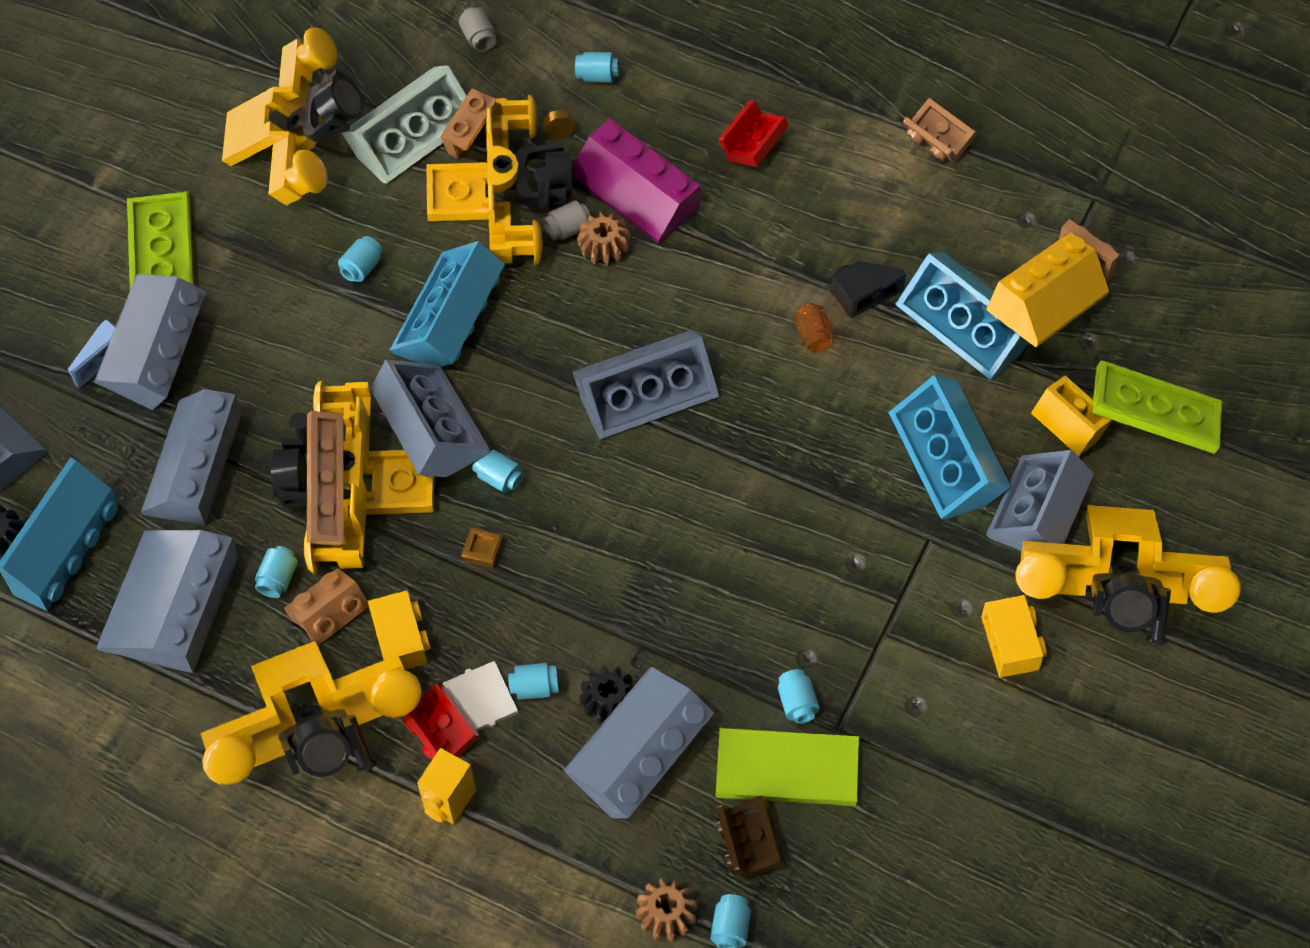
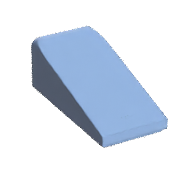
M105 320L97 328L68 368L77 388H81L97 375L115 330V327L108 320Z

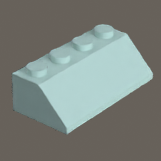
M449 66L433 67L350 126V130L343 132L342 135L356 157L386 184L443 143L440 136L466 98V94Z

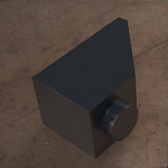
M857 261L851 265L840 267L832 274L831 293L849 317L853 318L904 292L906 273L903 269Z

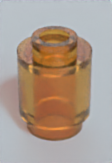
M814 303L802 305L795 313L794 321L803 346L807 347L809 352H820L827 349L832 344L831 338L833 333L824 308Z

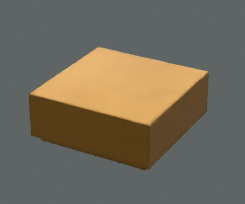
M471 528L461 555L462 561L494 569L503 543V535Z

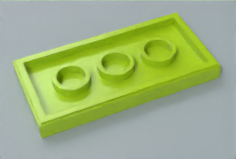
M189 192L127 198L130 289L137 274L179 277L194 285Z
M1101 360L1096 367L1092 405L1093 414L1213 454L1217 452L1220 447L1221 400Z
M720 728L716 798L752 800L762 795L768 798V801L856 806L859 736Z

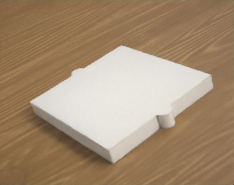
M495 661L474 670L466 669L465 674L443 682L444 687L477 731L488 726L494 728L497 722L518 714L516 705Z

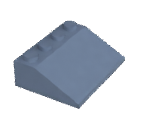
M203 530L144 531L97 644V650L193 673L239 557L233 538Z

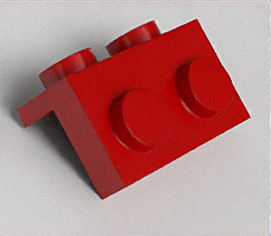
M749 100L721 135L719 142L729 162L757 167L789 127L785 116L762 113L757 102Z
M436 683L420 698L419 704L412 712L405 715L403 720L405 727L412 734L417 735L424 744L421 748L431 760H433L440 748L459 757L481 737L444 685Z

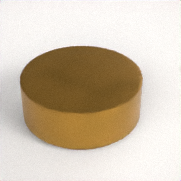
M565 110L553 111L543 121L546 135L553 139L566 138L575 129L573 116Z

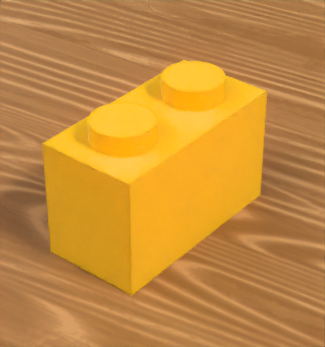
M1063 376L1049 386L1031 412L1035 418L1078 456L1098 442L1112 421L1111 419L1093 414V400L1067 376Z
M408 590L368 601L383 659L386 660L398 655L404 670L427 664L424 651L431 650L426 630L420 632L418 630L416 622L421 621L422 616L418 601H410Z
M1025 595L985 602L981 618L999 678L1039 670L1042 659L1046 656V646L1043 637H1037L1034 627L1037 625L1036 613L1033 606L1028 607Z
M442 748L439 749L417 782L425 813L441 823L446 820L454 825L476 792L471 764Z

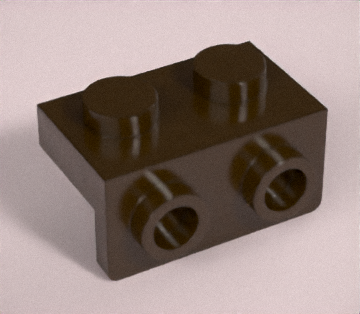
M761 795L732 808L724 804L716 807L719 816L716 820V825L720 835L725 839L728 849L725 852V858L733 872L750 879L786 864L768 798Z

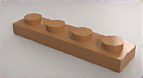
M311 410L307 414V543L339 546L344 542L343 414Z

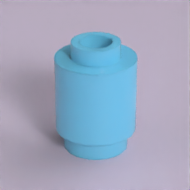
M584 52L583 55H576V79H583L584 82H613L614 76H619V58H614L613 52Z
M369 236L357 239L338 261L341 275L349 281H363L381 260L380 255L383 253L381 245Z
M496 450L489 451L486 456L475 461L472 470L477 473L479 479L503 493L516 490L523 479V473H521L522 466Z
M276 546L266 551L255 577L257 582L255 589L259 593L270 598H279L281 593L286 592L298 564V560L290 549Z
M547 663L514 666L515 673H508L510 694L517 693V700L550 697V693H559L556 665L548 666Z
M801 669L783 673L779 677L780 684L777 688L786 718L798 724L811 721L820 709L811 678L806 676L805 671Z
M727 894L721 896L720 902L716 904L710 939L713 943L717 944V948H741L746 945L751 917V909L748 907L749 901L746 898Z

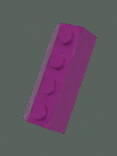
M608 119L588 137L571 169V178L657 244H660L700 207V185L612 119Z

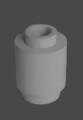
M475 7L466 9L459 18V25L470 47L474 48L477 52L490 50L496 44V31L485 10Z
M574 200L548 212V216L543 218V225L552 241L557 239L562 241L579 233L581 223H588L587 219L590 213L585 204H579Z

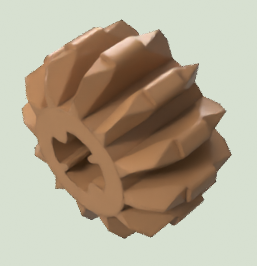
M600 212L598 218L589 215L588 223H581L579 236L577 237L578 246L581 248L584 258L591 257V261L594 264L599 260H603L606 266L609 263V259L619 262L621 254H627L630 241V232L626 228L624 219L616 220L614 213L609 217H604L603 213Z
M664 878L659 879V888H655L648 883L646 885L647 895H639L637 898V903L641 907L636 910V918L643 920L641 929L644 932L653 929V938L656 940L664 932L667 933L668 941H673L675 930L685 936L687 934L686 924L691 925L696 921V916L692 912L697 909V902L689 899L692 895L689 887L679 891L680 881L677 879L672 882L671 887L666 886ZM669 905L671 913L664 914L662 906Z

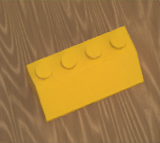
M1072 232L1068 233L1000 280L986 310L1033 346L1038 347L1108 295L1109 289L1096 250L1082 238Z

